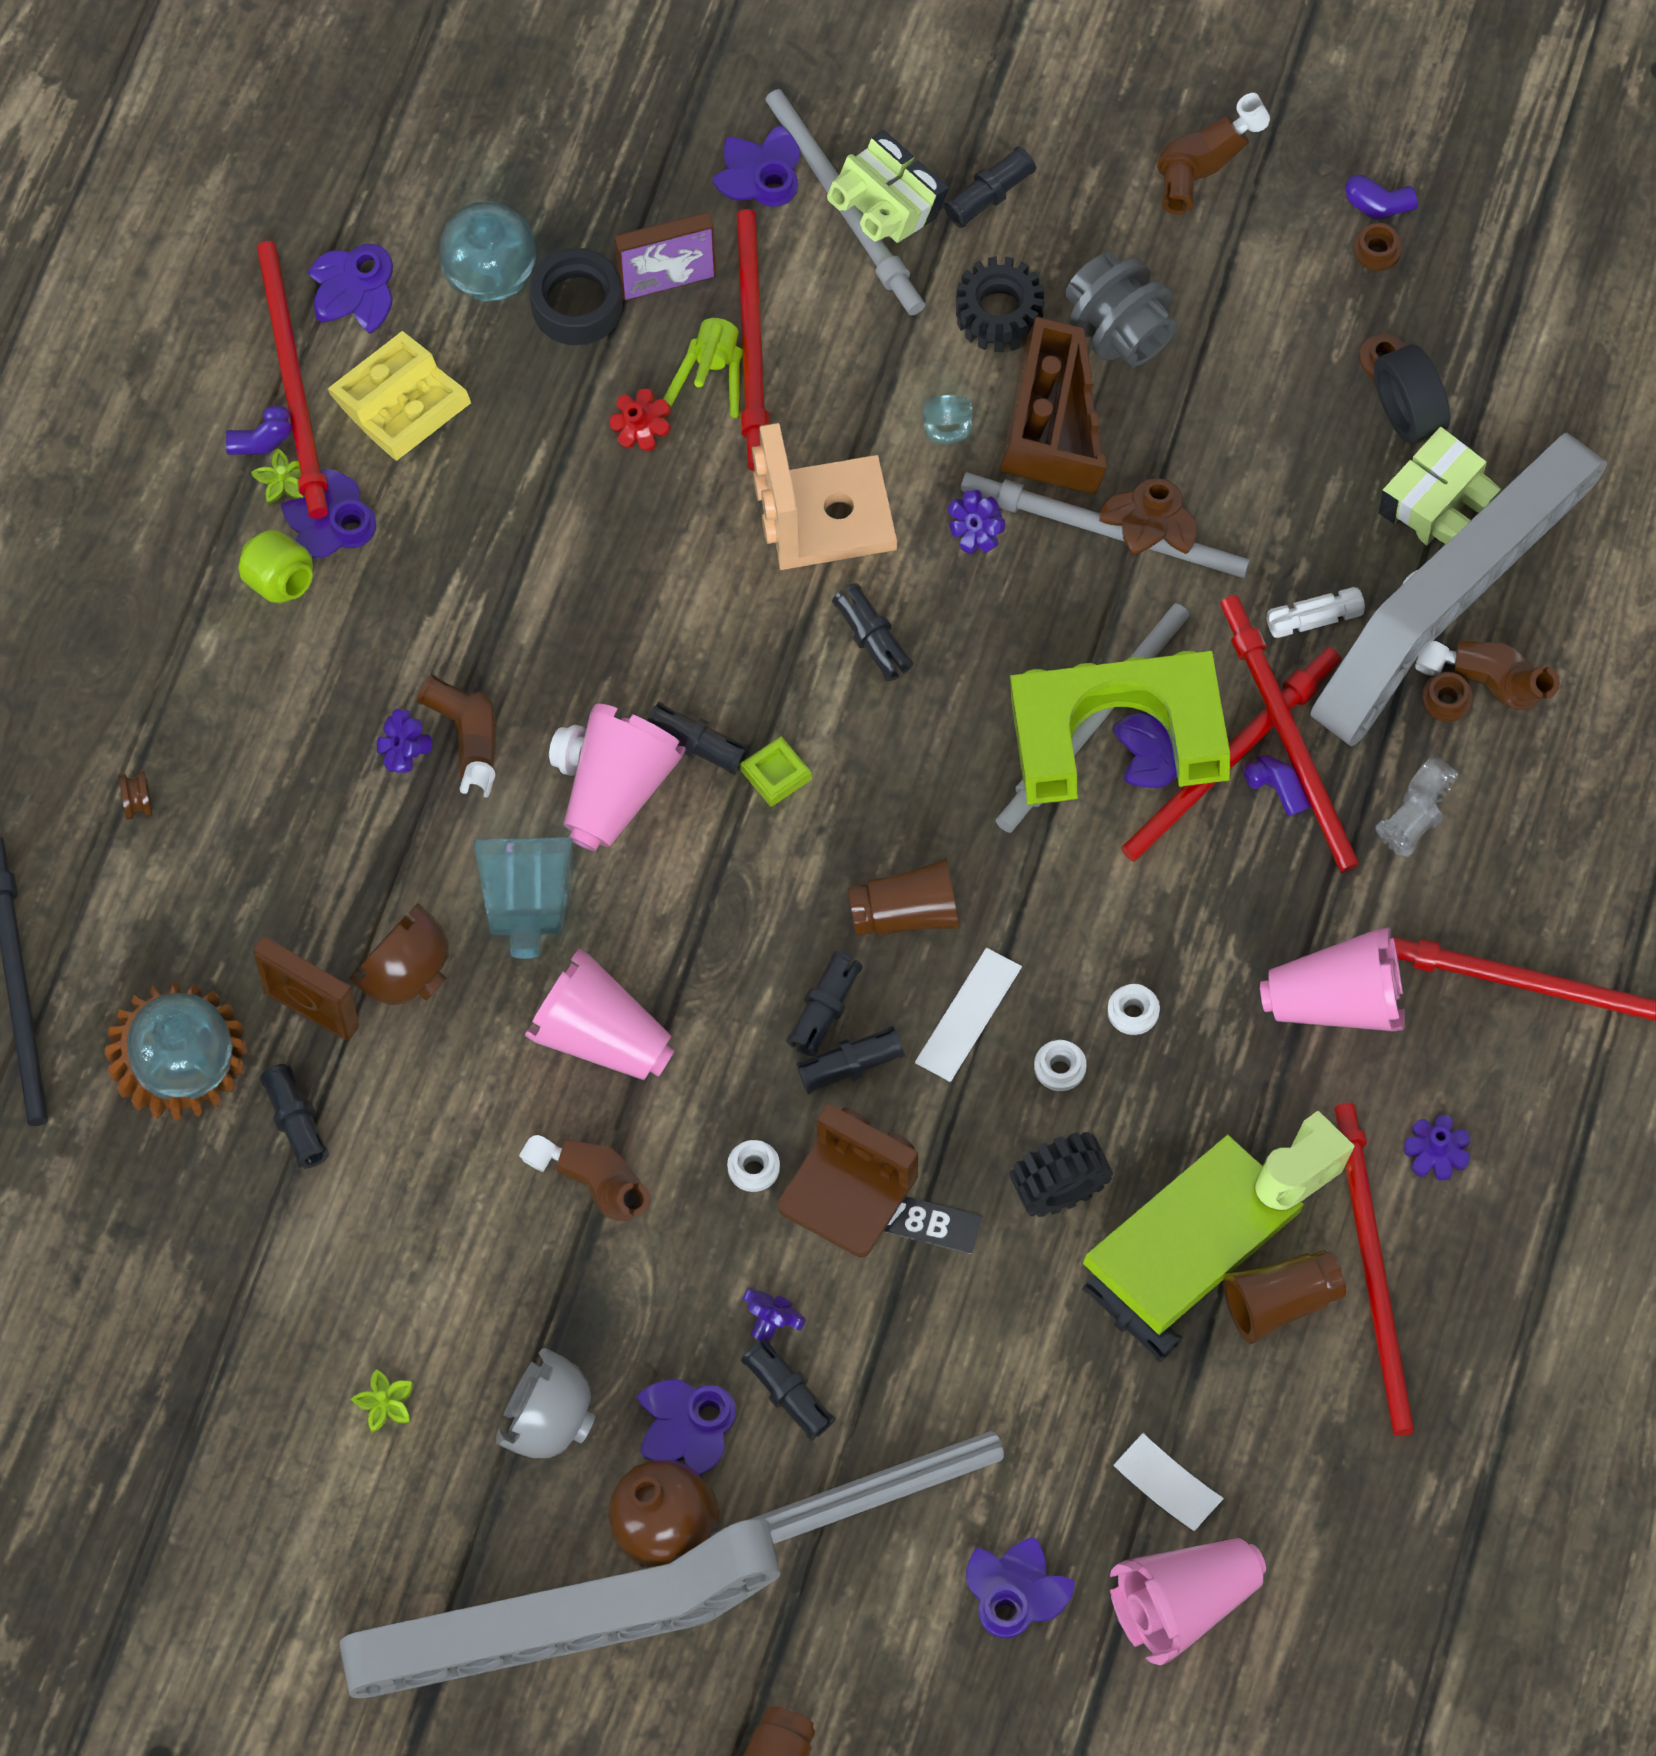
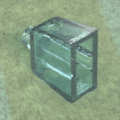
M572 837L474 840L477 868L490 934L509 935V951L513 957L521 959L537 957L540 955V934H558L563 930L574 870Z

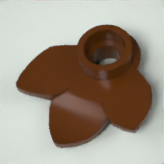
M1161 478L1144 480L1137 485L1134 491L1111 496L1104 503L1100 513V522L1122 526L1123 539L1132 555L1140 554L1163 539L1174 549L1187 554L1194 546L1197 536L1196 520L1182 507L1183 497L1181 491L1172 482Z

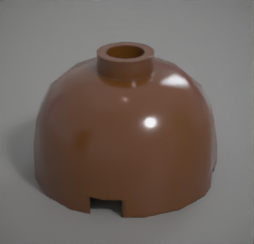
M419 903L409 912L415 921L413 922L405 915L368 955L367 960L360 966L366 974L357 968L348 978L362 992L377 1002L391 1006L402 1005L414 999L418 994L427 1001L447 979L440 970L449 957L448 940L443 928Z
M651 1460L633 1467L620 1479L614 1489L608 1512L615 1541L634 1564L644 1567L643 1565L657 1567L674 1562L709 1539L714 1528L715 1519L719 1523L720 1517L716 1495L709 1485L691 1467L675 1460Z

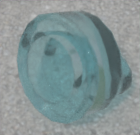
M947 395L926 399L922 404L924 429L930 439L937 443L952 444L960 442L969 436L972 429V406L970 399L964 396ZM960 424L957 430L951 432L940 431L936 428V425Z

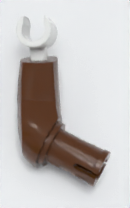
M1249 93L1239 100L1237 111L1240 118L1236 121L1229 116H1225L1204 130L1176 138L1165 146L1157 164L1159 172L1164 176L1162 206L1165 211L1176 215L1185 214L1186 209L1191 211L1194 206L1193 181L1218 172L1249 143L1244 133L1247 129L1252 132H1259L1268 126L1270 116L1258 94Z
M1432 641L1418 655L1415 665L1417 671L1429 676L1441 674L1445 663L1454 665V673L1463 678L1484 684L1499 702L1508 708L1517 710L1531 709L1541 698L1553 697L1559 690L1560 685L1559 676L1555 670L1548 666L1545 668L1543 666L1535 668L1518 651L1505 643L1458 641L1457 650L1451 651L1447 646L1437 641Z
M431 674L419 692L417 703L425 705L455 721L454 726L457 728L459 768L462 781L460 792L467 794L469 785L475 784L483 788V797L487 798L495 779L493 766L496 749V722L492 701L482 691L472 692L469 695L437 678L436 675Z
M535 1135L528 1139L519 1156L525 1163L541 1172L545 1170L551 1158L558 1161L557 1172L588 1186L597 1208L610 1219L627 1221L634 1216L643 1214L648 1209L650 1204L648 1189L641 1184L639 1178L633 1173L623 1158L612 1148L571 1139H565L563 1147L560 1148L543 1136Z

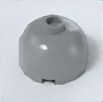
M543 1348L539 1355L544 1363L542 1366L533 1362L530 1363L503 1416L507 1418L514 1417L509 1432L506 1433L498 1429L496 1444L529 1458H551L562 1453L573 1440L581 1444L587 1437L595 1419V1415L587 1411L591 1392L585 1375L579 1367L565 1357L547 1348Z

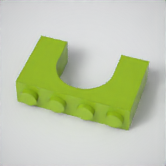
M1182 651L1173 656L1149 659L1132 657L1123 662L1100 665L1083 663L1067 669L1050 671L1033 669L1023 674L1010 675L1011 703L1027 805L1078 799L1077 770L1072 738L1084 720L1096 712L1113 707L1139 709L1154 716L1162 723L1171 739L1179 787L1230 781V750L1212 651L1198 653L1195 651Z

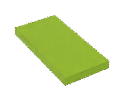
M1227 1135L1087 1253L1083 1264L1160 1335L1223 1280L1225 1274L1232 1273L1300 1214L1304 1204L1299 1202L1286 1210H1277L1261 1202L1256 1194L1255 1184L1263 1166Z

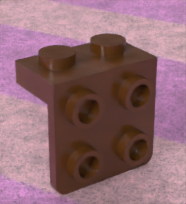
M827 1103L817 1118L818 1140L780 1197L778 1209L782 1216L857 1257H865L871 1252L919 1177L918 1152L915 1151L914 1146L903 1136L893 1132H889L886 1135L869 1126L867 1119L857 1111L850 1108L840 1110Z

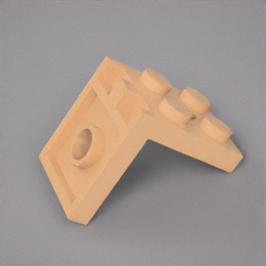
M780 424L760 426V446L752 447L755 467L753 479L758 501L762 500L764 514H762L765 539L767 544H776L780 570L897 550V538L878 455L789 470ZM841 502L849 505L853 511L846 518L834 519L828 516L825 510L829 505Z

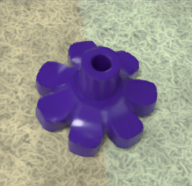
M977 489L966 491L963 495V500L959 498L954 499L948 506V513L958 519L950 522V531L954 537L964 535L960 541V547L967 553L976 552L979 547L985 552L993 550L999 544L996 535L1003 533L1005 530V520L998 509L997 501L991 496L982 499V494Z
M398 708L393 711L392 716H388L383 727L387 737H378L377 753L386 754L383 762L389 772L408 773L413 769V758H417L419 754L427 755L431 751L432 739L428 734H420L422 723L419 719L410 718L409 710Z
M1439 1115L1433 1127L1425 1119H1420L1414 1123L1412 1133L1415 1137L1406 1138L1404 1153L1411 1157L1418 1156L1412 1165V1171L1416 1175L1425 1177L1433 1168L1436 1179L1447 1180L1452 1176V1167L1457 1170H1464L1468 1166L1470 1155L1463 1148L1469 1145L1470 1136L1465 1129L1452 1132L1453 1121L1451 1117Z
M747 1288L742 1297L744 1301L750 1304L748 1310L759 1317L750 1335L760 1342L764 1338L771 1341L777 1327L791 1326L796 1330H801L806 1322L805 1317L800 1312L791 1308L793 1303L782 1296L777 1295L773 1300L771 1295L763 1291Z

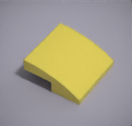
M403 331L328 388L330 395L347 415L396 461L471 404L467 390L436 366L432 354Z

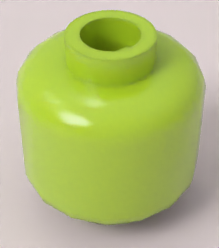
M274 529L263 531L248 540L242 549L238 566L240 578L248 587L267 601L280 604L297 599L309 588L313 577L312 556L304 546L286 533Z

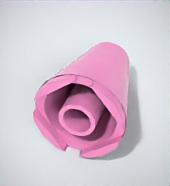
M600 703L594 705L589 716L564 821V826L572 831L569 839L577 845L596 852L599 845L604 847L612 845L682 759L686 751L685 747L678 746L679 740L656 725L633 714L630 719L622 718L620 720L614 718L618 708Z
M1390 927L1378 928L1270 969L1269 980L1260 982L1264 1012L1273 1011L1275 1020L1281 1022L1383 1031L1404 1030L1405 1012L1404 1009H1398L1396 1001L1400 999V994H1403L1394 938L1390 939Z
M578 949L571 960L578 964L579 967L571 963L566 973L562 972L532 1021L541 1028L533 1024L525 1033V1037L540 1045L642 1080L646 1079L649 1072L659 1077L675 1050L667 1046L672 1036L589 954Z
M1241 1538L1128 1559L1117 1564L1111 1570L1110 1577L1118 1575L1119 1585L1110 1590L1111 1600L1118 1620L1134 1647L1144 1643L1153 1653L1146 1657V1659L1153 1664L1163 1665L1174 1660L1257 1591L1263 1584L1266 1564L1259 1549Z

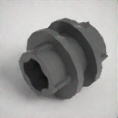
M1110 251L1086 263L1068 284L1065 297L1075 306L1070 315V325L1084 328L1085 337L1094 335L1092 350L1102 360H1114L1122 357L1129 365L1135 368V366H1139L1156 356L1173 337L1177 329V322L1168 313L1172 304L1173 293L1163 282L1149 283L1151 270L1140 258L1121 262Z

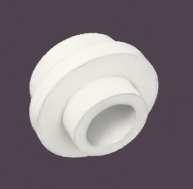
M572 725L569 728L560 727L552 738L549 750L550 763L552 766L558 767L563 774L570 776L576 774L586 733L585 727L579 725Z
M1129 984L1120 987L1111 995L1108 1002L1110 1022L1117 1030L1125 1034H1143L1156 1024L1159 1017L1160 1006L1157 997L1150 989L1139 984ZM1128 1006H1137L1143 1013L1139 1017H1130L1125 1014L1124 1009Z
M1051 1041L1042 1046L1036 1054L1034 1062L1036 1077L1041 1084L1051 1090H1070L1076 1087L1085 1076V1055L1077 1045L1069 1041ZM1061 1061L1066 1063L1070 1069L1066 1073L1059 1074L1051 1069V1065Z
M749 1140L740 1143L732 1150L728 1158L727 1166L730 1179L737 1187L745 1191L758 1192L767 1189L776 1181L780 1172V1161L777 1152L763 1141ZM756 1161L761 1163L764 1168L758 1174H749L745 1171L744 1167L749 1162Z

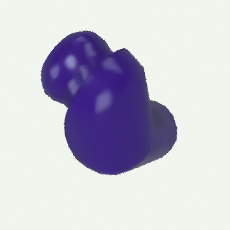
M1354 175L1345 184L1348 201L1373 219H1382L1415 210L1418 206L1417 197L1412 186L1388 192L1364 175Z
M1269 755L1257 756L1255 762H1249L1245 765L1243 773L1248 785L1253 789L1260 788L1263 785L1275 789L1287 817L1311 807L1296 771L1290 765Z

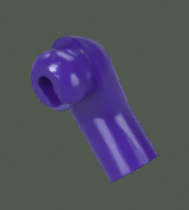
M270 406L263 412L264 423L260 424L255 430H226L227 455L268 454L272 452L290 435L292 424L288 423L289 411L282 406Z

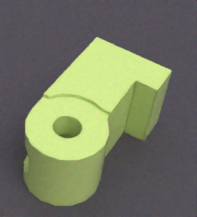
M1317 1111L1303 1121L1290 1148H1278L1267 1157L1256 1180V1194L1261 1202L1268 1207L1277 1210L1291 1208L1341 1174L1355 1146L1325 1116Z

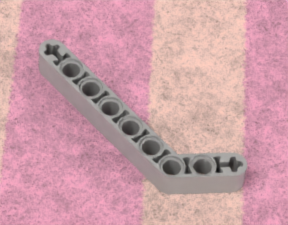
M1564 433L1377 609L1314 704L1311 717L1348 745L1353 746L1357 744L1371 728L1418 655L1594 487L1606 469L1607 461L1569 433Z
M752 1519L732 1524L670 1564L347 1635L339 1641L349 1696L353 1698L380 1696L708 1623L780 1577L769 1522L763 1519Z

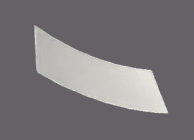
M1144 1433L1113 1465L1154 1502L1193 1531L1200 1526L1224 1499L1182 1468Z

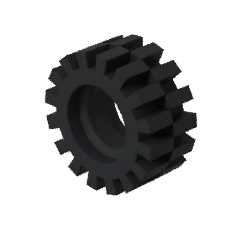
M997 256L989 257L988 267H984L982 262L978 261L973 264V274L968 270L963 273L962 283L958 282L956 290V317L960 331L965 329V338L970 343L978 337V347L984 350L987 349L989 342L995 343L994 352H1003L1004 343H1009L1011 351L1019 349L1020 338L1026 343L1035 318H1043V284L1039 285V276L1035 271L1028 275L1029 265L1022 261L1018 268H1014V258L1005 257L1004 265H998ZM1004 293L1014 297L1018 301L1019 306L1015 312L1000 316L986 312L982 308L981 302L988 295Z
M1078 1132L1071 1133L1067 1139L1061 1136L1055 1138L1054 1143L1048 1146L1046 1143L1038 1146L1037 1152H1028L1023 1156L1024 1160L1017 1161L1013 1165L1014 1169L1010 1170L1009 1173L1026 1212L1032 1217L1036 1214L1038 1217H1045L1049 1212L1054 1215L1060 1213L1064 1207L1068 1209L1076 1207V1202L1080 1200L1087 1201L1092 1198L1091 1193L1102 1191L1105 1188L1104 1184L1110 1183L1112 1180L1111 1176H1113V1171L1094 1134L1091 1135L1090 1132H1084L1081 1135Z

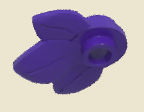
M777 126L769 133L763 146L747 140L727 137L724 146V161L727 169L716 174L712 178V182L719 192L734 200L756 199L759 203L770 207L785 205L796 196L798 191V178L794 170L800 160L799 146L794 137L782 126ZM772 183L781 185L778 188H769L767 186Z
M363 244L351 252L333 250L321 255L308 271V274L315 281L322 284L314 299L316 319L324 323L354 313L360 325L368 333H373L385 321L393 303V298L387 285L393 273V262L388 252L376 244ZM365 261H375L372 271L368 273L360 272L361 265Z
M321 470V473L326 475L328 490L325 492L328 515L324 518L312 519L309 517L305 497L281 503V510L288 525L294 531L300 533L295 541L304 546L312 558L327 557L341 547L357 548L363 546L372 539L376 531L375 515L367 505L360 502L358 485L348 476L335 470ZM352 522L360 525L353 530L343 529L345 525Z
M1137 713L1130 714L1113 725L1112 730L1117 739L1130 752L1136 755L1125 772V782L1139 787L1158 788L1164 787L1174 780L1177 772L1171 739L1166 728L1158 719L1149 714Z
M670 1379L652 1384L637 1395L640 1405L656 1419L651 1424L642 1442L640 1451L644 1459L649 1461H678L684 1458L685 1464L699 1475L710 1471L719 1463L725 1452L724 1434L731 1429L736 1419L735 1402L725 1389L714 1385H705L694 1389L681 1380ZM708 1406L715 1407L720 1412L718 1417L711 1421L704 1420L699 1415L701 1410Z
M1031 1537L1014 1545L1000 1560L992 1553L976 1548L968 1562L966 1580L969 1589L980 1601L978 1608L979 1620L984 1629L995 1637L1013 1638L1022 1634L1031 1622L1053 1620L1062 1613L1073 1595L1075 1583L1073 1579L1063 1576H1046L1045 1558L1036 1538ZM1008 1605L1015 1610L1016 1614L1010 1620H1001L995 1613L996 1609L999 1606Z

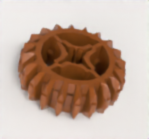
M173 981L169 988V993L161 995L158 987L152 985L150 1000L145 1002L141 997L133 995L131 1002L135 1011L130 1012L119 1009L117 1019L121 1026L109 1027L108 1037L110 1042L113 1043L105 1048L106 1059L112 1063L107 1069L111 1080L119 1081L117 1090L121 1097L132 1096L133 1107L138 1111L150 1104L152 1116L158 1119L166 1108H170L173 1119L179 1121L183 1115V1108L191 1107L193 1114L200 1117L202 1102L207 1100L211 1105L219 1107L221 1099L218 1090L233 1093L235 1083L231 1076L243 1075L244 1065L243 1061L239 1058L246 1056L247 1047L245 1041L240 1039L244 1034L242 1024L238 1020H233L235 1014L229 1004L219 1006L220 999L214 991L202 998L200 987L193 983L186 994H182L179 984ZM170 1022L164 1027L156 1028L164 1023ZM194 1023L203 1025L217 1038L216 1049L206 1047L204 1041L195 1038ZM136 1053L146 1055L148 1061L157 1064L156 1067L159 1074L157 1080L145 1075L135 1065ZM198 1073L189 1079L181 1081L187 1075Z

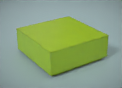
M782 736L741 763V772L770 807H773L812 780V772Z

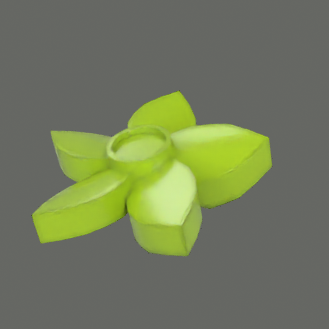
M279 448L272 455L273 468L261 467L251 471L252 476L256 480L268 484L266 489L267 505L277 501L283 495V492L291 499L304 498L299 493L297 484L298 479L301 477L298 461H293L289 464L287 456Z
M376 1369L370 1381L373 1392H362L350 1399L360 1409L371 1410L368 1423L373 1434L383 1427L388 1415L390 1419L397 1423H411L408 1410L402 1402L410 1396L414 1383L399 1380L390 1385L387 1377Z

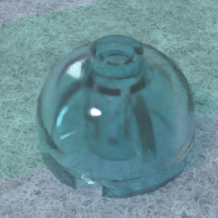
M475 202L460 209L446 223L440 238L439 248L443 275L453 289L459 292L458 288H460L464 292L471 293L472 298L475 300H502L519 292L526 285L525 279L531 274L532 269L534 272L537 264L535 240L526 220L511 207L497 202Z
M178 992L159 996L144 1005L131 1021L126 1047L132 1073L144 1089L157 1097L171 1100L170 1096H187L188 1099L201 1097L217 1087L229 1071L232 1060V1041L228 1025L215 1006L198 995Z

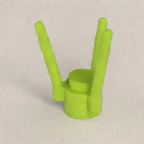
M709 318L701 323L697 339L690 341L687 355L663 398L670 407L697 359L699 367L694 384L698 388L704 385L709 369L720 370L726 364L729 365L730 416L733 419L739 417L740 363L743 350L736 346L739 331L735 325L720 318Z

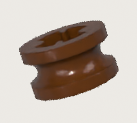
M145 771L138 772V775L133 779L128 778L126 774L119 775L126 819H134V815L138 812L144 813L146 817L152 816V805Z

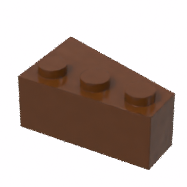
M1039 317L1035 318L1024 346L999 471L1095 495L1106 472L1107 465L1105 454L1101 452L1098 434L1100 423L1098 412L1094 410L1091 392L1093 381L1084 328Z

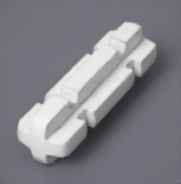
M1352 587L1338 591L1339 596L1337 597L1329 593L1293 603L1294 608L1291 609L1287 605L1272 608L1267 612L1269 630L1273 637L1279 638L1293 634V629L1295 628L1302 632L1339 622L1338 617L1343 616L1345 620L1362 616L1365 608L1362 593L1359 588Z

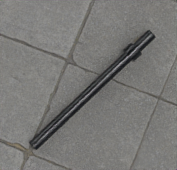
M0 837V950L27 1123L30 1126H40L48 1122V1114L14 906V899L18 896L15 874L9 872L5 842Z

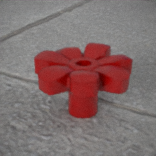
M640 389L636 400H633L627 394H623L616 401L622 413L613 414L610 417V428L615 432H621L617 440L626 449L633 448L638 441L639 447L644 452L652 451L657 446L654 435L666 437L670 432L671 425L662 418L670 415L671 407L664 399L654 402L655 395L649 389Z

